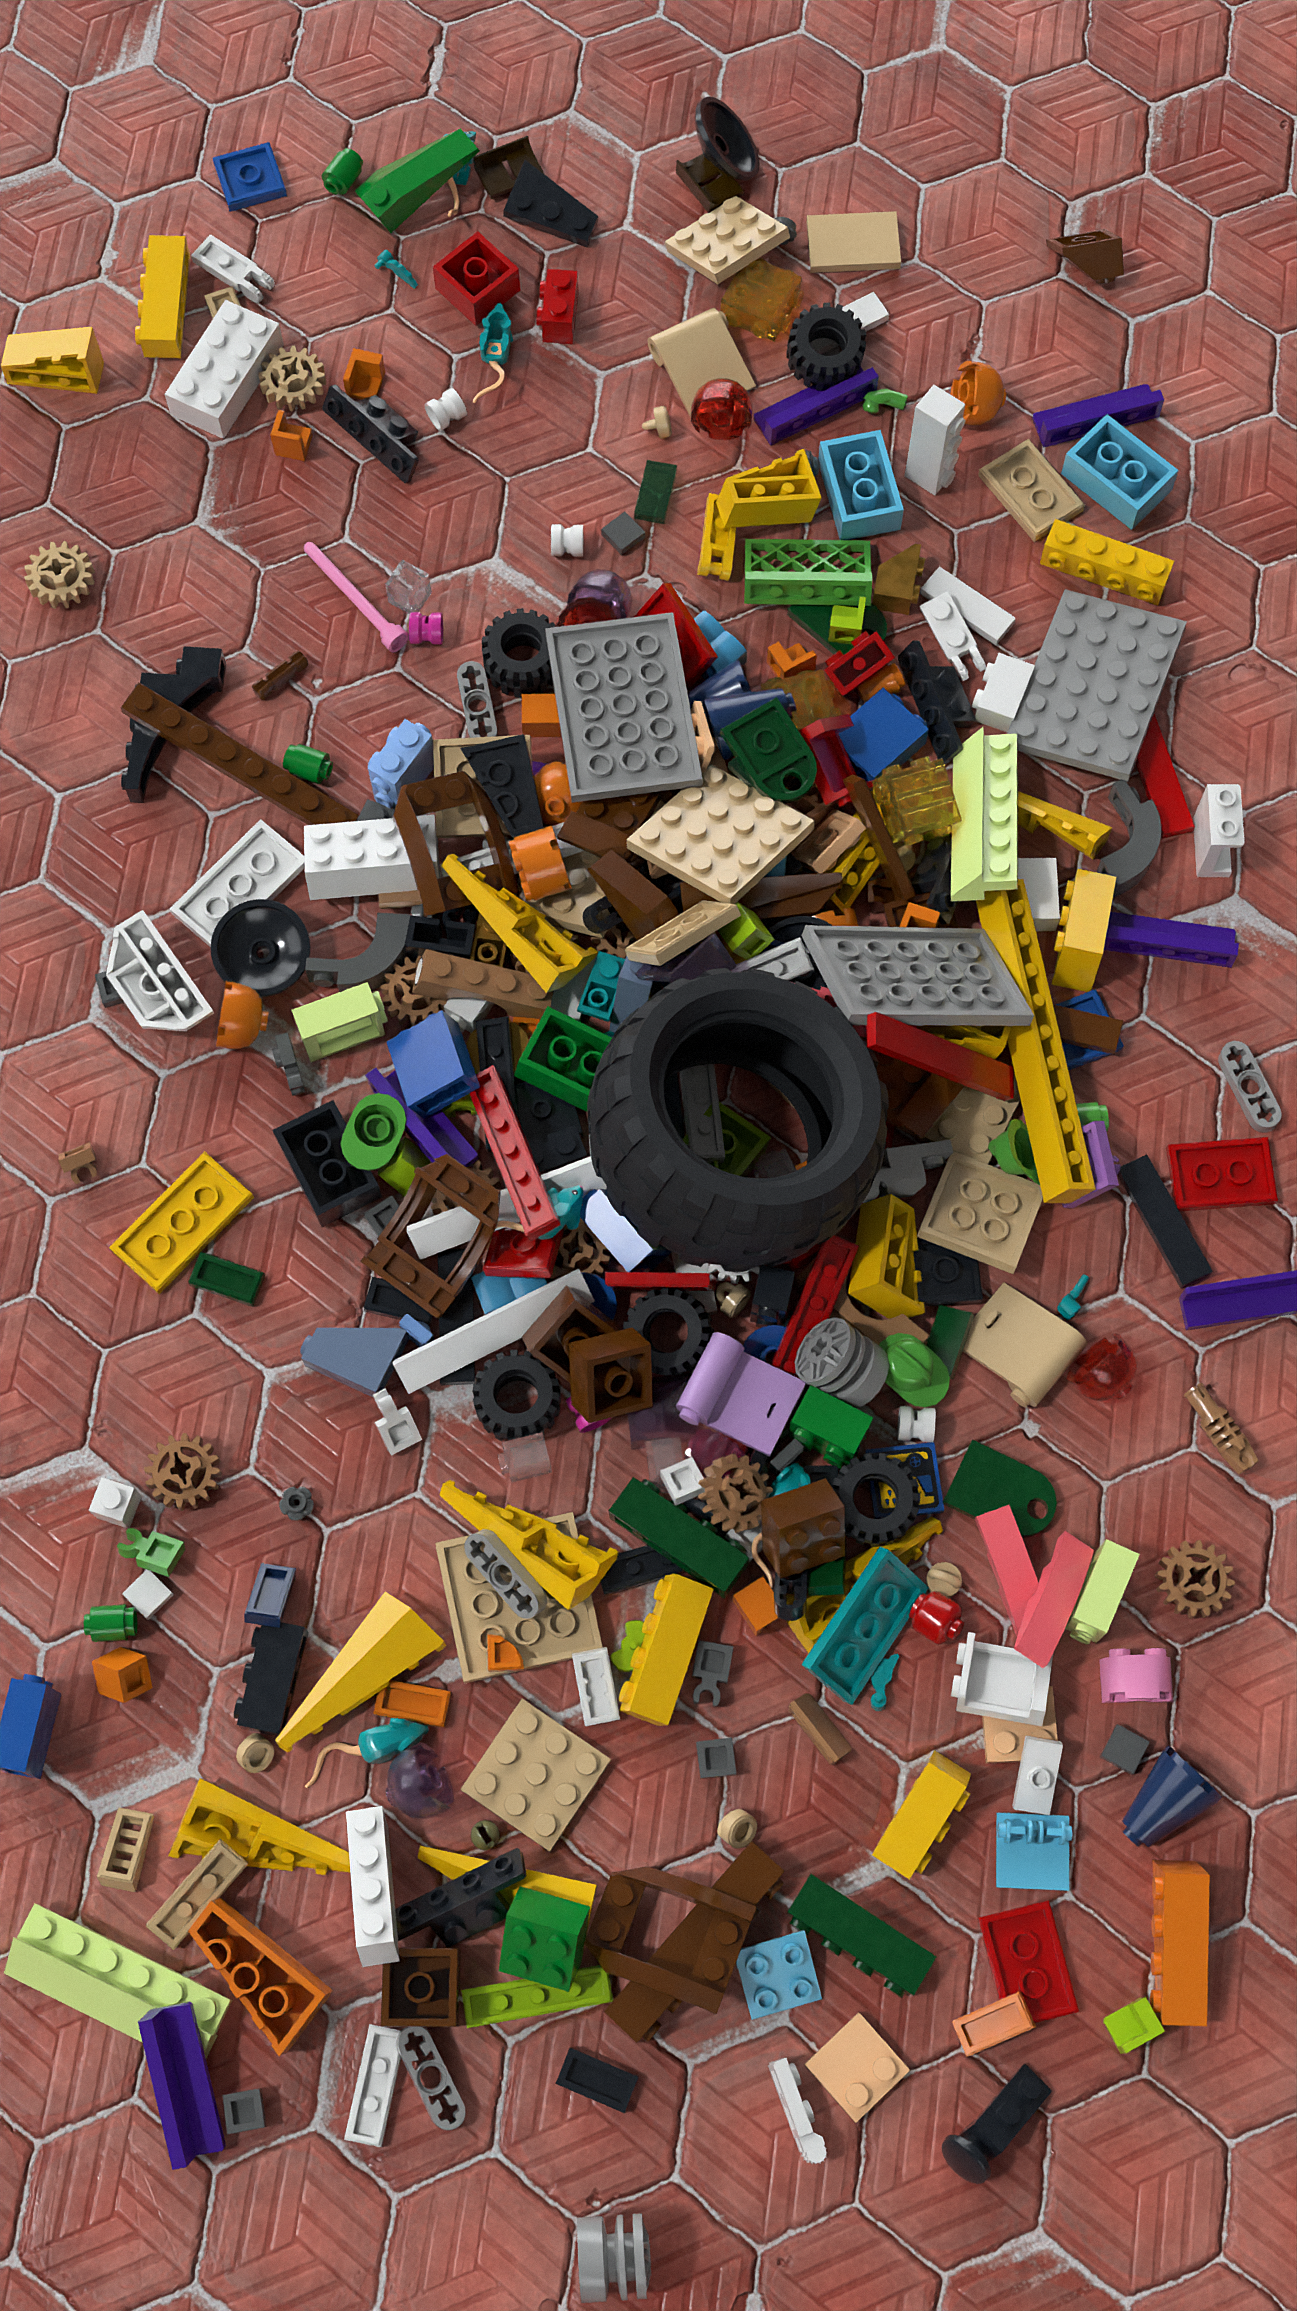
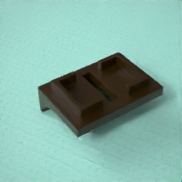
M528 136L473 157L474 169L490 199L512 191L525 160L544 174L533 153ZM507 161L516 178L515 180H511L502 162Z
M704 154L688 162L681 163L679 160L676 161V174L708 213L721 206L727 199L744 195V190L736 180L715 167ZM718 175L720 176L719 178H717V179H715L714 181L708 183L707 185H705V186H703V187H700L701 185H703L704 183H706V182L710 181L711 179L717 177Z

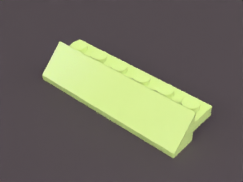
M982 727L962 743L963 749L953 758L951 901L985 900V891L1018 889L1017 734L984 735V728Z
M35 1903L17 1938L13 1937L4 1974L142 2042L138 2021L150 2009L191 2002L194 2007L205 2058H207L218 2036L216 2033L232 2002L231 1999Z

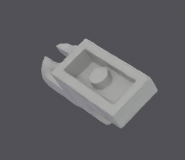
M945 1140L886 1148L880 1170L863 1203L876 1199L878 1195L879 1198L889 1194L902 1198L916 1194L926 1185L924 1169H933L944 1165L943 1162L953 1153L951 1141Z

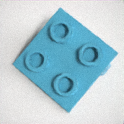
M996 1813V1888L1069 1891V1841H1072V1826H1069V1816Z
M804 1930L741 1948L736 1966L740 1974L751 2020L822 1999Z

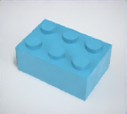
M1107 414L1066 453L1061 474L1132 530L1172 491L1179 470Z
M881 430L821 441L818 456L819 468L839 539L852 540L901 530L904 509Z

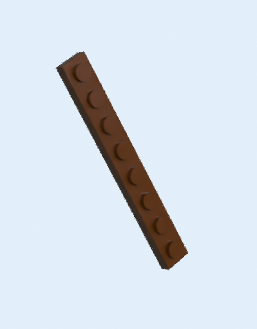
M139 682L121 706L123 714L307 825L354 822L359 817L355 812Z

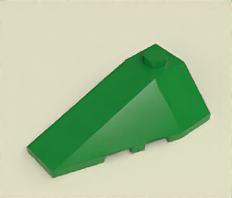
M460 128L376 170L355 192L386 229L392 233L480 150Z

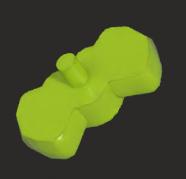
M631 1620L627 1621L624 1625L626 1637L621 1641V1649L610 1655L612 1664L619 1671H633V1667L630 1666L633 1653L638 1646L641 1647L645 1633H642L643 1621Z

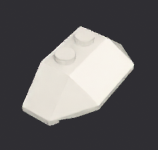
M143 910L114 928V939L106 976L142 1028L187 1031L214 1014L210 1005Z

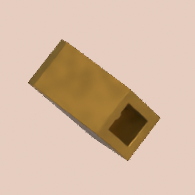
M914 544L879 565L872 604L879 610L909 615L911 603L917 604L920 585L914 583L916 576L922 577L925 558L919 557L921 544Z
M479 912L470 960L505 968L509 959V948Z

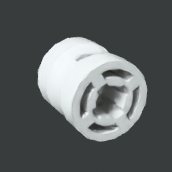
M453 388L443 392L439 400L432 399L425 403L426 413L439 431L447 428L450 420H460L467 415V410L461 397Z
M552 524L551 556H562L564 552L571 553L573 557H583V525H573L571 528L565 529L561 524Z
M900 1406L897 1430L898 1440L909 1441L911 1438H919L922 1442L933 1443L936 1419L935 1408H923L921 1411L913 1410L910 1406Z

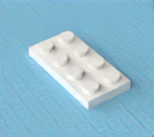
M260 819L170 908L171 914L211 947L214 929L225 913L246 901L256 899L273 900L305 868V856Z

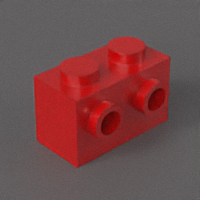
M547 269L546 281L540 282L539 298L544 300L543 307L537 308L536 325L542 326L543 342L573 344L579 295L578 271Z
M867 631L863 632L851 641V644L854 646L853 649L845 655L839 650L825 661L828 667L823 672L841 697L895 658L877 631L871 635Z

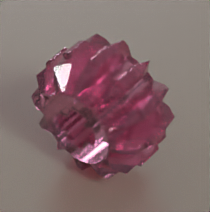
M710 1429L697 1430L696 1434L689 1440L688 1447L684 1453L685 1459L690 1457L694 1459L702 1475H705L703 1470L713 1465L712 1461L731 1454H736L737 1458L745 1456L744 1451L739 1448L737 1443ZM726 1471L721 1478L725 1479V1476L729 1475L731 1471Z

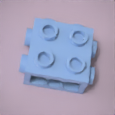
M404 719L399 727H394L391 730L383 749L380 752H375L370 758L368 772L374 799L377 803L395 809L401 786L425 780L433 770V739L431 732L420 723L413 724Z

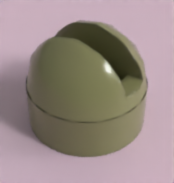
M479 1821L471 1830V1841L480 1850H491L500 1840V1831L491 1821ZM481 1826L485 1827L487 1834L493 1840L488 1844L485 1843L477 1830Z

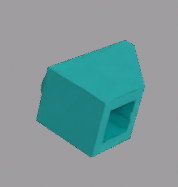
M601 951L598 952L577 1012L607 1022L610 1021L618 978L625 961L624 958Z

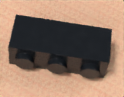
M281 1622L280 1628L265 1625L255 1627L251 1641V1648H255L253 1660L246 1663L242 1682L247 1684L244 1697H238L234 1709V1719H238L237 1726L241 1729L278 1736L286 1726L309 1633L305 1627Z

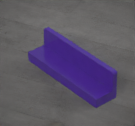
M860 366L855 376L829 389L828 386H823L822 391L816 390L817 385H812L755 413L753 420L770 446L865 400L864 396L868 392L877 390L879 376L873 367L863 371Z
M1143 384L1036 412L1033 414L1032 420L1044 448L1084 437L1107 414L1123 427L1158 418L1162 410L1164 397L1161 390L1151 392L1149 385Z
M1110 912L1104 950L1232 968L1238 956L1239 943H1235L1236 931L1230 928Z
M374 1068L365 1075L374 1094L390 1095L399 1101L406 1116L404 1130L431 1163L435 1162L434 1159L445 1154L450 1155L466 1168L478 1160L477 1152L441 1110L426 1118H422L407 1107L396 1070L385 1078L377 1068Z
M1297 1270L1186 1287L1179 1297L1186 1331L1297 1314Z
M186 2002L150 2009L138 2021L172 2170L185 2168L197 2155L222 2151L226 2147L193 2004Z

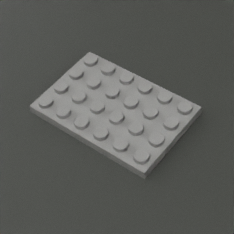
M1065 589L1035 662L1034 671L1014 721L1011 722L1007 734H1017V751L1129 781L1184 635L1187 621Z
M673 613L546 628V641L572 803L702 786L703 778Z
M805 925L802 938L838 1008L844 1013L847 1020L851 1023L850 1025H867V1015L874 1012L881 1013L908 1025L1030 1026L1034 1017L1032 1010L984 929Z

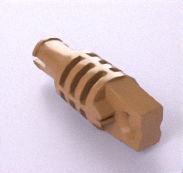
M1199 1383L1197 1388L1194 1386L1184 1394V1397L1187 1398L1202 1419L1200 1427L1202 1430H1205L1207 1437L1212 1440V1444L1214 1447H1217L1219 1454L1238 1474L1251 1469L1259 1460L1244 1433H1241V1429L1234 1423V1419L1229 1416L1227 1409L1218 1407L1203 1383Z

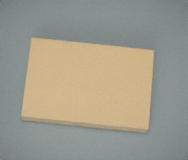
M896 211L807 215L806 225L810 273L900 269L901 255Z
M1029 439L979 469L978 476L1034 542L1050 533L1055 519L1067 522L1084 511L1085 504Z
M702 900L626 947L624 951L629 961L661 966L735 920L741 914L737 905Z

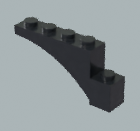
M184 646L182 658H178L176 662V674L141 672L140 683L191 713L215 692H223L226 661L222 649ZM130 718V731L133 732L132 742H127L126 760L129 763L128 770L122 773L121 786L122 790H126L130 802L144 803L147 784L154 764L168 740Z

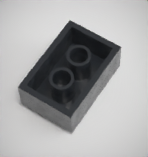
M334 1100L272 1130L321 1227L382 1198L379 1185L371 1170L357 1169L348 1163L342 1153L341 1141L347 1125Z

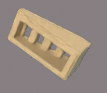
M118 1807L97 1875L101 1885L136 1892L154 1820L153 1814ZM124 1823L142 1826L140 1832L123 1829ZM120 1838L137 1841L136 1846L119 1843ZM116 1854L130 1855L132 1859L131 1861L118 1859ZM113 1868L128 1871L126 1875L112 1871Z

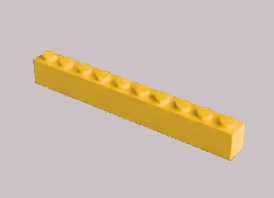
M1018 879V889L985 891V900H976L982 929L986 931L1034 1014L1030 1026H1011L1007 1041L1044 1203H1072L1096 1190L1024 879Z

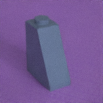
M626 956L618 978L609 1031L615 1033L620 1024L632 1012L640 1008L647 1000L661 990L662 965L629 961Z
M316 1328L313 1336L308 1335L305 1338L300 1354H302L301 1359L305 1367L373 1397V1394L385 1389L395 1369L392 1361L401 1357L409 1337L407 1331L401 1328Z

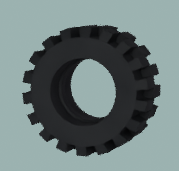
M823 303L821 308L817 304L812 305L809 312L804 309L800 313L799 319L796 318L792 324L786 358L789 359V369L795 370L794 377L797 380L803 378V385L807 387L813 384L817 385L816 390L822 391L823 386H828L829 389L855 376L857 370L860 369L866 349L865 329H861V320L859 318L853 319L854 312L850 309L847 312L843 311L842 305L837 304L836 308L830 307V303ZM819 338H828L835 341L841 347L842 352L834 356H824L817 353L810 343Z
M524 608L517 609V613L511 614L510 610L503 612L504 617L502 619L498 616L492 620L493 626L488 625L485 629V636L482 637V655L486 676L488 679L491 678V683L496 689L501 686L502 693L506 695L511 691L514 692V697L521 698L524 693L535 694V691L538 690L542 694L547 691V684L553 686L545 629L557 626L554 622L549 623V617L544 614L538 617L537 611L530 609L529 613H524ZM517 646H530L539 651L535 657L526 661H516L506 656L511 649Z
M661 1288V1290L647 1292L648 1295L645 1297L640 1296L635 1301L637 1304L634 1308H629L627 1312L629 1317L627 1322L624 1321L623 1329L633 1327L651 1344L652 1373L678 1376L683 1375L684 1372L694 1370L714 1333V1328L711 1327L710 1322L712 1319L705 1310L706 1307L694 1296L678 1289ZM664 1312L678 1313L685 1319L688 1327L685 1343L680 1349L671 1353L661 1352L656 1349L650 1338V1328L653 1321Z
M510 1350L511 1355L504 1356L503 1352L496 1355L497 1360L491 1362L489 1359L484 1363L485 1369L483 1372L479 1370L476 1375L477 1382L473 1384L472 1392L478 1419L482 1422L484 1429L488 1433H494L495 1438L500 1441L506 1438L509 1443L517 1444V1440H523L524 1443L531 1442V1437L537 1436L539 1439L545 1435L544 1430L547 1427L549 1429L552 1428L555 1424L554 1418L559 1416L561 1394L558 1378L556 1379L554 1370L538 1358H534L529 1351H525L524 1355H520L518 1350ZM525 1381L536 1388L538 1398L529 1410L513 1414L502 1410L498 1406L497 1395L500 1389L509 1382Z
M866 1453L862 1458L858 1459L855 1457L851 1459L847 1466L844 1465L840 1469L832 1486L845 1506V1536L856 1539V1543L861 1545L869 1543L871 1547H878L879 1544L883 1543L888 1545L893 1543L895 1539L902 1538L907 1530L912 1527L920 1503L919 1485L916 1478L913 1479L912 1471L908 1466L903 1467L900 1464L901 1460L896 1457L893 1460L887 1458V1454L879 1453V1456H872V1453ZM868 1481L885 1483L893 1490L896 1496V1505L893 1512L882 1519L865 1517L857 1510L854 1504V1494L857 1488Z

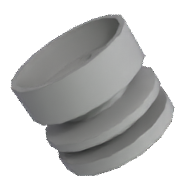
M836 1317L826 1319L812 1328L799 1346L795 1359L796 1374L803 1382L856 1409L870 1402L880 1391L887 1378L889 1369L888 1355L882 1347L870 1338L862 1336L859 1330L853 1328L845 1320Z
M642 2213L632 2215L633 2232L624 2233L623 2215H617L615 2233L607 2234L602 2216L577 2218L581 2303L606 2302L609 2283L617 2282L621 2300H628V2281H636L637 2299H647V2288L651 2277L649 2235L643 2223Z

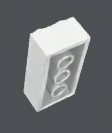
M225 300L165 393L170 415L224 439L260 383L258 372H262L261 363H270L268 354L272 353L277 356L279 348L284 345L279 323Z
M435 815L418 816L417 819L427 843L436 876L440 878ZM393 818L304 826L305 877L310 900L417 890L411 865Z

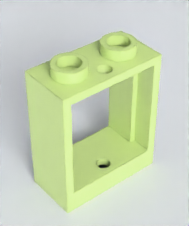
M368 982L292 1009L310 1062L384 1036L383 1023L388 1022L379 992L372 993Z
M1107 1539L1098 1548L1089 1566L1075 1607L1065 1627L1066 1630L1071 1631L1070 1636L1073 1639L1084 1644H1090L1091 1641L1097 1643L1108 1632L1140 1554Z

